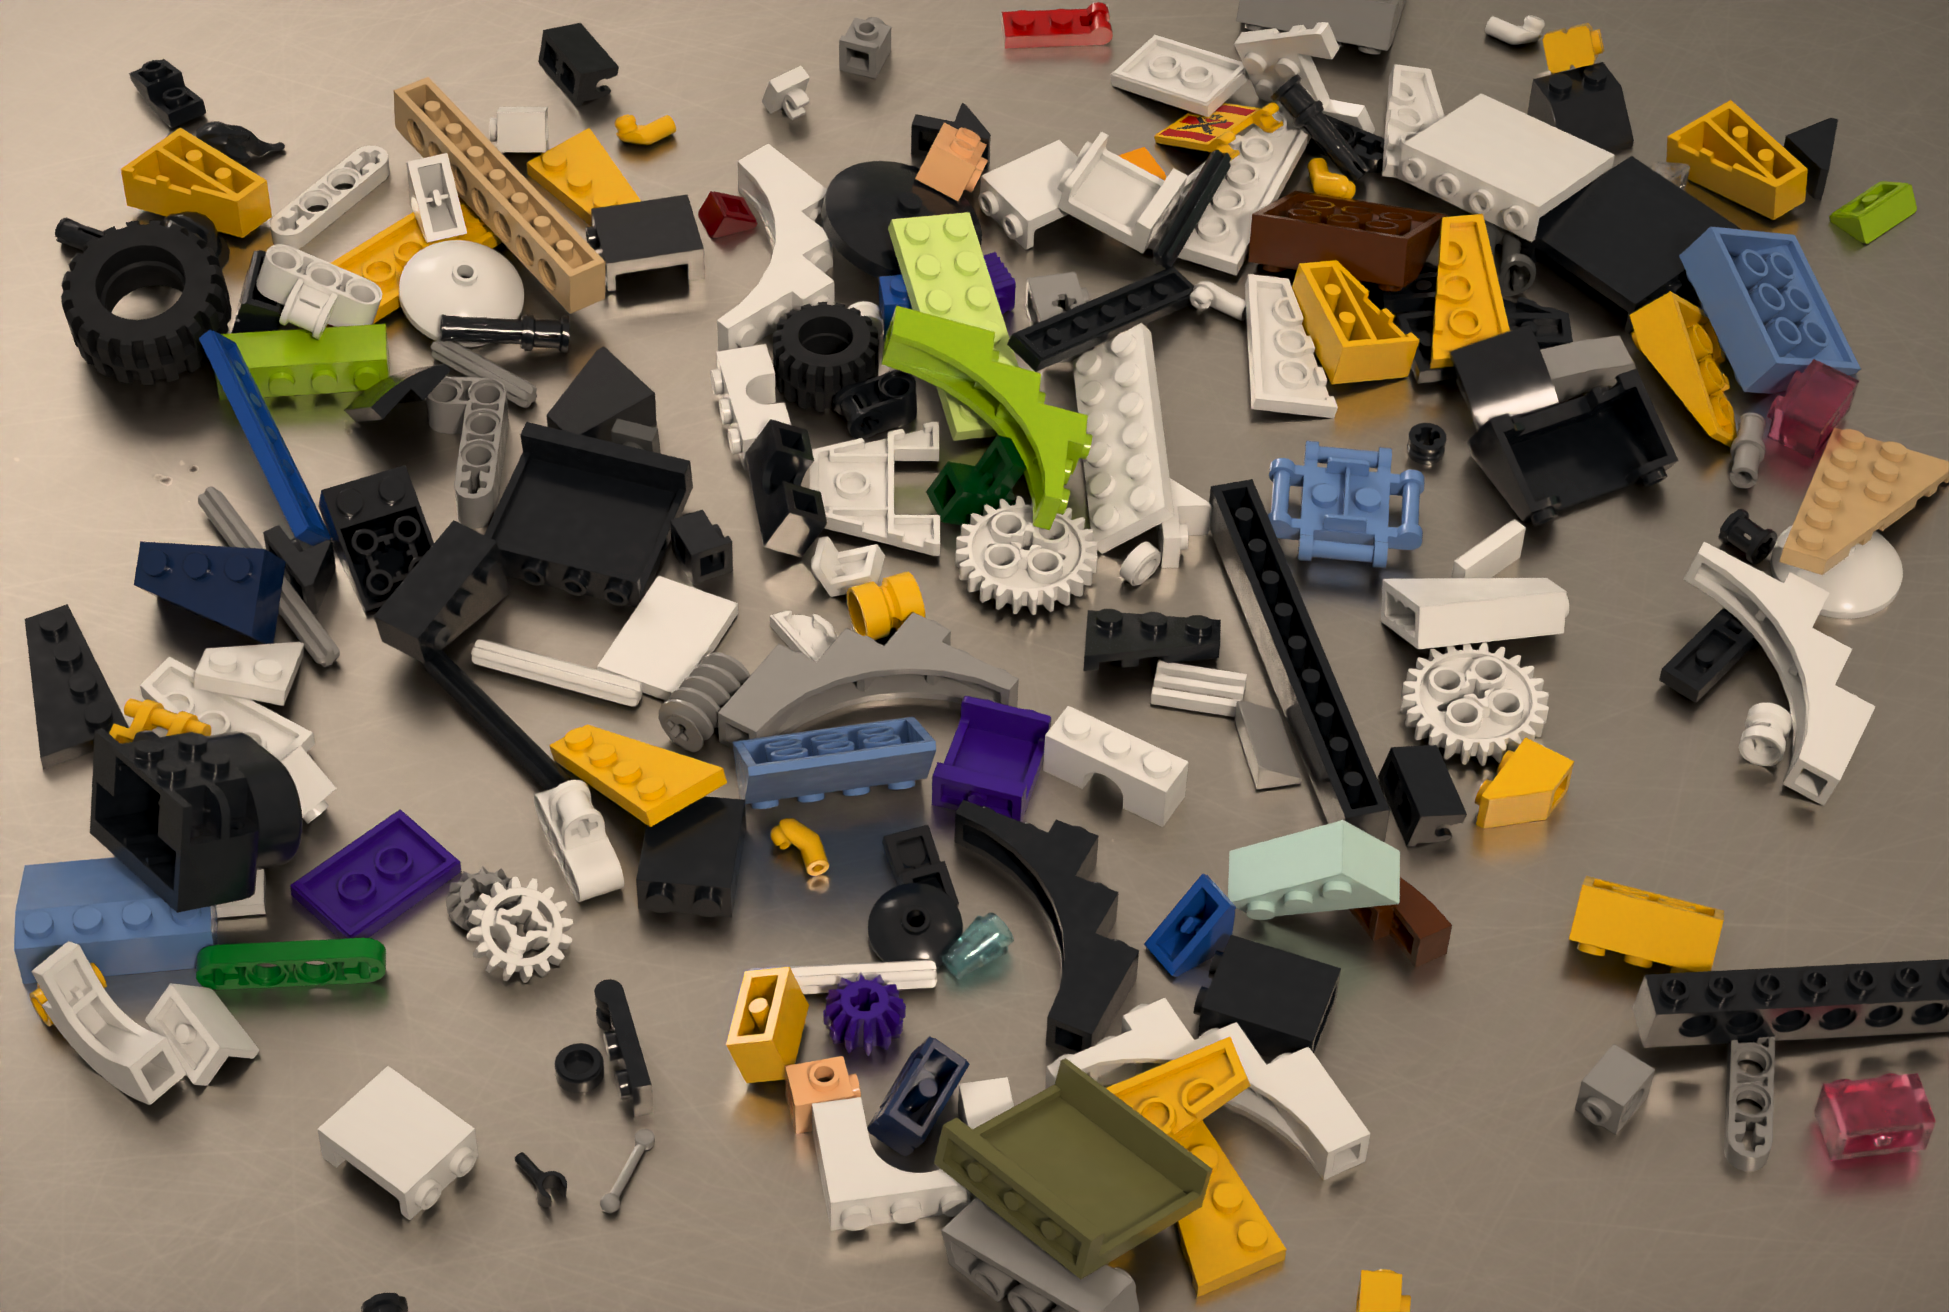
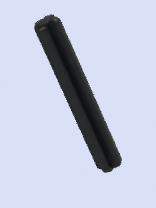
M1215 150L1208 157L1153 250L1154 257L1152 261L1156 266L1161 265L1165 269L1173 266L1231 167L1229 163L1231 157L1228 153Z

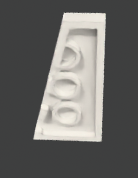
M1394 64L1388 85L1382 176L1397 178L1403 143L1445 117L1431 69Z
M168 657L140 685L142 697L145 700L149 699L161 703L165 710L176 714L185 711L196 715L200 722L211 726V735L236 731L243 732L252 737L279 761L300 745L306 753L315 745L313 732L251 699L193 688L196 670L171 657Z

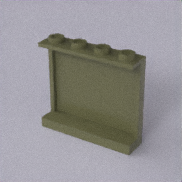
M1066 1058L1060 1061L1054 1085L980 1126L971 1129L957 1117L943 1124L934 1160L935 1165L1079 1279H1083L1201 1208L1212 1173L1211 1167Z

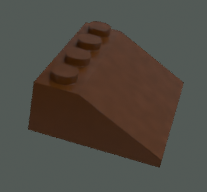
M1295 190L1252 214L1248 262L1262 264V269L1266 271L1283 272L1286 271V268L1297 270L1299 263L1337 260L1361 284L1363 281L1378 283V289L1400 291L1403 287L1417 279L1440 236L1442 218L1447 217V214Z

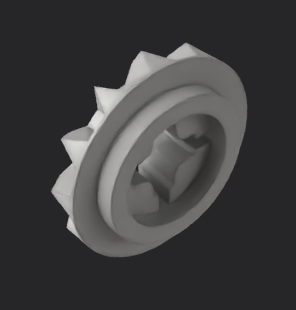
M483 866L478 873L469 874L463 871L461 880L450 883L449 894L446 897L447 912L452 921L468 931L477 927V925L468 921L472 910H481L476 904L475 892L478 891L491 895L490 889L496 882L502 884L505 890H507L512 878L506 877L502 868L495 873L488 872ZM518 901L505 903L495 910L498 911L500 908L509 910L517 906Z

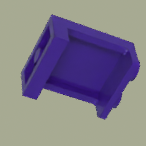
M964 696L961 703L960 722L944 763L937 762L932 775V805L957 811L962 801L965 800L978 806L989 807L996 813L1022 822L1044 762L1045 735L1051 728L1052 718L1049 715L1038 713L1034 710L1012 707L988 699Z

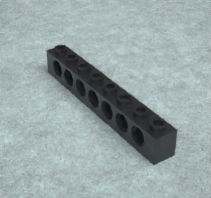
M1949 959L1646 974L1634 1002L1633 1012L1643 1048L1731 1043V1040H1738V1043L1757 1042L1758 1038L1775 1037V1041L1949 1032Z

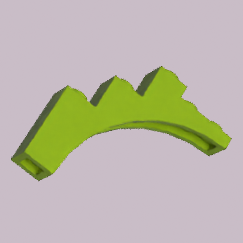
M896 305L885 337L881 364L912 374L943 389L976 412L999 436L1011 438L1027 467L1024 475L1032 498L1033 526L1050 530L1056 514L1063 515L1067 508L1070 490L1064 488V485L1068 483L1070 474L1073 475L1079 458L1086 460L1090 451L1092 435L1086 433L1088 415L1044 404L1046 393L1039 391L1041 373L998 362L1000 352L993 350L994 331Z

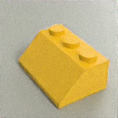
M1586 876L1582 884L1569 940L1578 942V950L1593 955L1605 956L1606 949L1625 954L1624 962L1640 967L1651 968L1654 961L1672 966L1670 973L1711 971L1724 921V910Z

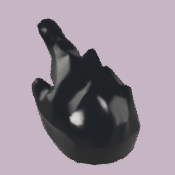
M211 121L196 130L195 137L241 165L251 160L246 151L260 157L267 152H279L285 148V144L282 142L275 144L266 143L259 140L251 131L242 126L225 124L219 121Z

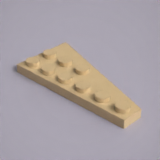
M1834 427L1785 542L1779 562L1820 575L1825 574L1848 557L1851 548L1856 544H1866L1871 540L1874 531L1877 529L1885 530L1915 508L1919 498L1922 496L1930 497L1934 494L1941 482L1949 483V461L1909 450L1897 442H1882L1865 437L1864 434L1857 430H1842Z

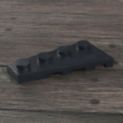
M68 604L26 618L25 627L39 751L44 770L94 752L95 730L104 729L109 733L113 724L129 728Z

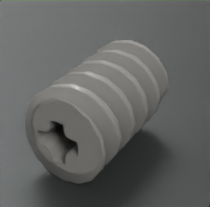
M713 652L706 655L700 665L693 669L688 678H685L679 689H676L669 700L665 701L660 707L658 719L666 735L684 750L690 752L699 751L704 744L703 740H708L713 735L714 728H718V712L750 677L749 671L741 662L724 653Z

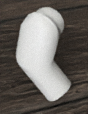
M1528 15L1524 19L1523 26H1515L1492 16L1487 22L1485 34L1510 45L1533 43L1543 36L1541 31L1545 26V22L1537 16Z

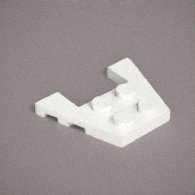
M1320 22L1313 29L1307 30L1304 25H1296L1289 32L1279 33L1276 28L1242 32L1234 45L1260 99L1270 103H1277L1278 101L1274 102L1270 97L1288 80L1298 74L1302 78L1300 81L1301 85L1312 98L1323 103V114L1372 134L1374 133L1375 128L1364 105L1341 102L1329 98L1311 56L1332 60L1339 50V45L1329 23Z
M939 422L924 423L923 430L905 434L903 429L888 432V438L865 443L863 438L812 449L814 462L810 466L809 489L821 492L827 519L825 529L932 556H940V515L894 514V461H939Z

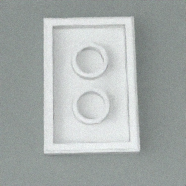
M1154 35L1111 74V84L1113 87L1206 117L1214 113L1250 79L1241 61L1158 35Z
M657 576L598 664L597 670L640 681L643 693L668 701L672 693L679 689L685 678H688L693 669L700 665L703 658L713 653L736 618L738 603Z

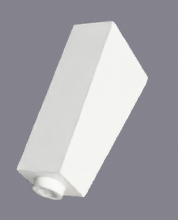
M1548 578L1383 579L1381 622L1417 649L1563 634L1565 618L1569 614V600L1566 595L1567 591Z

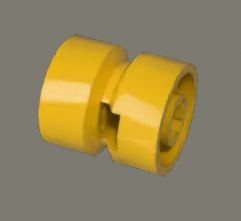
M909 571L883 578L881 586L872 581L847 589V606L855 632L862 636H868L874 640L888 637L891 628L897 631L912 612L925 618L924 602L914 576Z

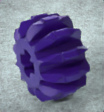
M861 971L855 982L842 977L838 984V989L829 990L826 997V1009L823 1011V1022L826 1025V1029L830 1030L833 1044L845 1042L848 1054L857 1047L863 1048L868 1057L874 1046L887 1051L891 1044V1039L900 1038V1034L903 1031V1018L906 1017V1006L903 1003V999L899 998L896 984L884 986L881 974L872 981L866 980Z

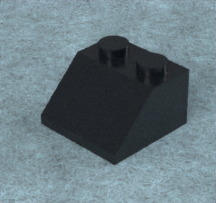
M1604 62L1533 79L1527 115L1608 152L1633 147L1634 138L1622 87Z

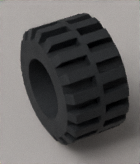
M818 302L816 306L806 304L801 306L800 311L792 310L787 313L786 319H781L778 322L777 330L773 334V368L778 391L785 392V398L788 401H797L798 407L804 409L813 407L818 412H825V409H833L835 412L833 400L837 392L843 387L878 377L879 339L877 328L872 326V320L868 316H861L860 310L854 307L847 309L845 304L841 303L827 305V302Z

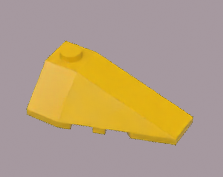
M1670 291L1629 315L1634 331L1631 333L1632 340L1637 349L1647 357L1708 435L1731 448L1732 442L1737 438L1733 407L1723 395V392L1730 388L1729 378L1722 374L1719 368V364L1726 361L1725 352L1721 349L1714 328L1703 310Z

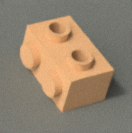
M944 123L915 179L959 201L964 189L972 193L988 161L981 157L986 144L980 141L981 138L975 132L962 127L958 130Z

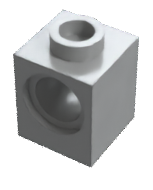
M1613 1044L1582 1080L1575 1109L1582 1113L1591 1123L1603 1126L1616 1135L1648 1098L1655 1069Z

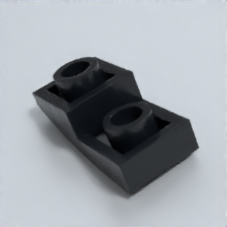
M165 59L146 62L142 68L129 73L132 83L144 100L171 128L206 114L203 99L185 86L182 72Z

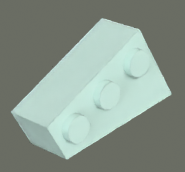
M1344 820L1229 851L1228 898L1236 908L1244 911L1249 918L1255 920H1268L1275 916L1399 904L1400 851Z

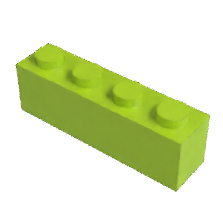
M386 324L326 327L319 340L313 338L312 332L305 329L221 334L237 344L263 398L366 391L378 382L390 377ZM216 375L219 399L228 400Z

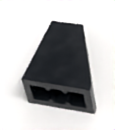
M603 346L594 353L548 412L547 427L612 442L611 430L617 418L646 426H652L657 423L655 392Z

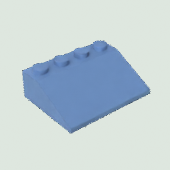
M1709 227L1679 255L1686 270V276L1702 303L1703 312L1709 318L1718 337L1719 345L1725 352L1735 372V379L1744 392L1774 394L1853 375L1861 370L1795 235Z
M914 716L732 742L739 797L745 800V804H751L753 809L776 807L779 805V799L797 797V801L802 803L820 801L825 798L824 793L842 791L844 796H858L869 793L870 786L888 784V789L893 790L911 788L916 785L915 780L927 779L936 753L935 740Z
M117 857L25 865L15 909L14 951L23 984L37 983L31 971L68 941L80 945L89 963H94L104 977L197 968V955L201 949L207 946L218 945L216 905L177 913Z

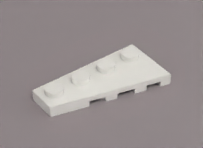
M1248 274L1245 283L1252 409L1334 419L1338 406L1334 396H1329L1325 372L1323 367H1318L1313 354L1315 346L1311 336H1306L1302 326L1304 318L1289 279Z

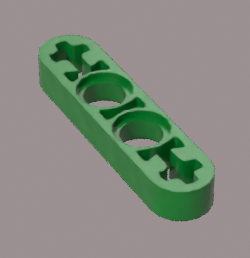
M372 938L212 945L201 949L197 955L196 979L200 985L212 990L375 982L385 975L386 948L381 942ZM321 961V962H324L325 964L315 965V964H308V963H305V962ZM269 963L277 966L262 967L257 964Z

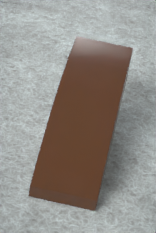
M1401 877L1399 904L1349 909L1373 942L1390 935L1415 968L1447 954L1452 924L1431 901Z

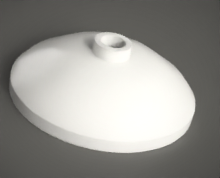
M449 240L423 248L407 262L400 277L399 300L402 310L410 323L422 334L436 341L440 336L442 314L446 316L519 319L524 304V287L515 267L494 249L472 241ZM455 341L464 347H477L489 344Z
M1792 526L1784 530L1777 538L1770 560L1773 578L1784 583L1789 572L1830 592L1819 615L1838 619H1855L1870 616L1886 608L1899 592L1903 578L1900 557L1889 541L1876 531L1873 532L1870 541L1864 545L1856 544L1851 548L1848 557L1823 575L1779 562Z

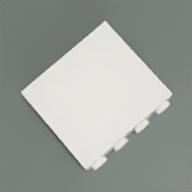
M1479 94L1403 143L1397 178L1474 215L1483 214L1484 220L1532 242L1535 240L1539 218L1611 170L1615 155L1484 94Z

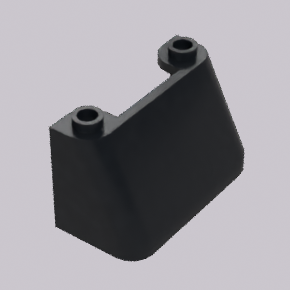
M1637 369L1617 375L1615 377L1617 383L1612 388L1611 386L1603 388L1598 386L1592 388L1585 396L1524 417H1520L1519 414L1510 417L1508 413L1490 418L1466 442L1473 459L1522 522L1532 521L1534 526H1539L1558 516L1557 512L1640 482H1642L1644 487H1649L1668 477L1666 470L1679 460Z

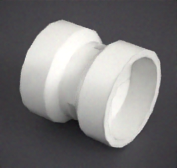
M1773 703L1753 705L1749 709L1745 722L1746 730L1742 733L1738 747L1744 759L1759 766L1778 764L1783 759L1786 748L1785 739L1789 737L1793 722L1791 714L1785 708Z

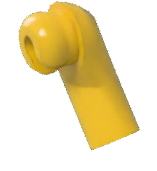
M627 114L618 117L614 124L618 130L616 135L622 142L647 146L676 132L675 123L669 115H665L647 125H637L635 117Z
M1314 158L1309 161L1307 168L1313 190L1316 194L1347 199L1354 197L1356 186L1346 176L1329 172L1326 160L1323 158Z
M794 818L782 819L779 825L771 829L770 837L773 843L779 846L780 849H787L793 844L800 850L809 875H821L828 870L829 863L821 838L816 832Z

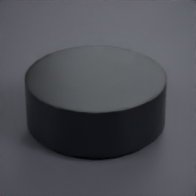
M576 1043L563 1048L555 1059V1076L558 1084L563 1089L572 1093L589 1092L599 1086L604 1078V1060L600 1051L584 1043Z

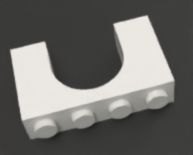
M1008 1077L959 1084V1119L971 1129L1014 1107ZM861 1097L812 1104V1134L831 1231L841 1229L856 1231L870 1225L891 1222L906 1224L920 1218L941 1215L955 1217L976 1198L975 1195L942 1169L926 1173H912L899 1170L884 1162L871 1145Z

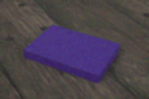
M399 809L292 883L290 890L291 895L339 939L369 938L461 873V862Z

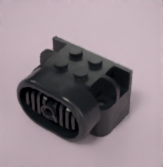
M104 729L95 730L90 834L177 913L249 898L255 894L257 870L285 865L297 853L302 837L303 821L296 785L283 763L249 735L237 731L211 736L189 732L159 737L153 731L145 730L136 733L133 742L120 744Z

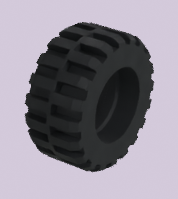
M137 220L126 222L127 227L116 230L115 226L104 230V236L96 240L93 237L83 246V254L78 252L69 263L70 271H67L63 277L61 302L76 347L79 348L84 360L88 364L95 365L99 373L106 377H112L115 374L117 381L133 384L134 380H141L142 385H155L156 380L166 378L167 382L179 379L178 374L186 370L192 373L201 367L200 361L203 358L209 360L199 338L209 330L219 334H227L229 331L227 323L231 320L232 308L218 257L213 249L207 247L204 239L195 233L189 235L187 228L172 223L170 227H166L164 221L149 220V224L140 225ZM160 285L182 292L178 301L171 308L152 318L132 320L112 314L114 307L124 296L142 287Z

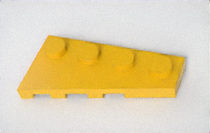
M1483 214L1442 218L1430 369L1453 367L1449 351L1510 330Z
M588 724L572 729L565 737L549 745L554 761L649 827L727 784L722 767Z

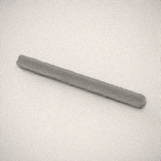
M208 487L203 494L198 496V504L230 547L264 549L221 491L216 490L215 487ZM284 576L278 612L300 642L304 643V647L314 661L323 667L331 666L333 661L340 656L339 648Z

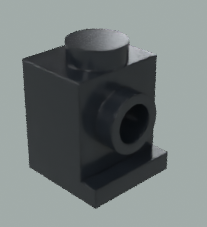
M703 509L670 520L672 551L692 585L733 572L732 540L729 536L724 537L718 524H711Z

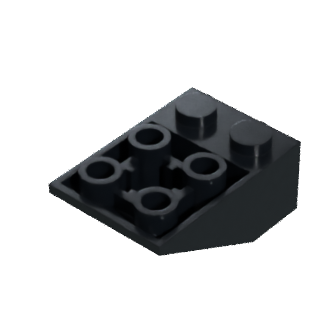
M406 465L321 490L318 504L319 510L331 536L333 548L364 613L380 609L434 544Z

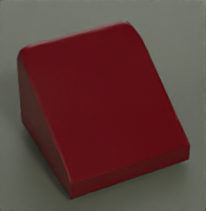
M710 191L698 212V217L711 238H720L754 229L758 224L743 197Z

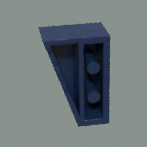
M140 541L134 585L155 597L262 644H274L286 561L266 549Z

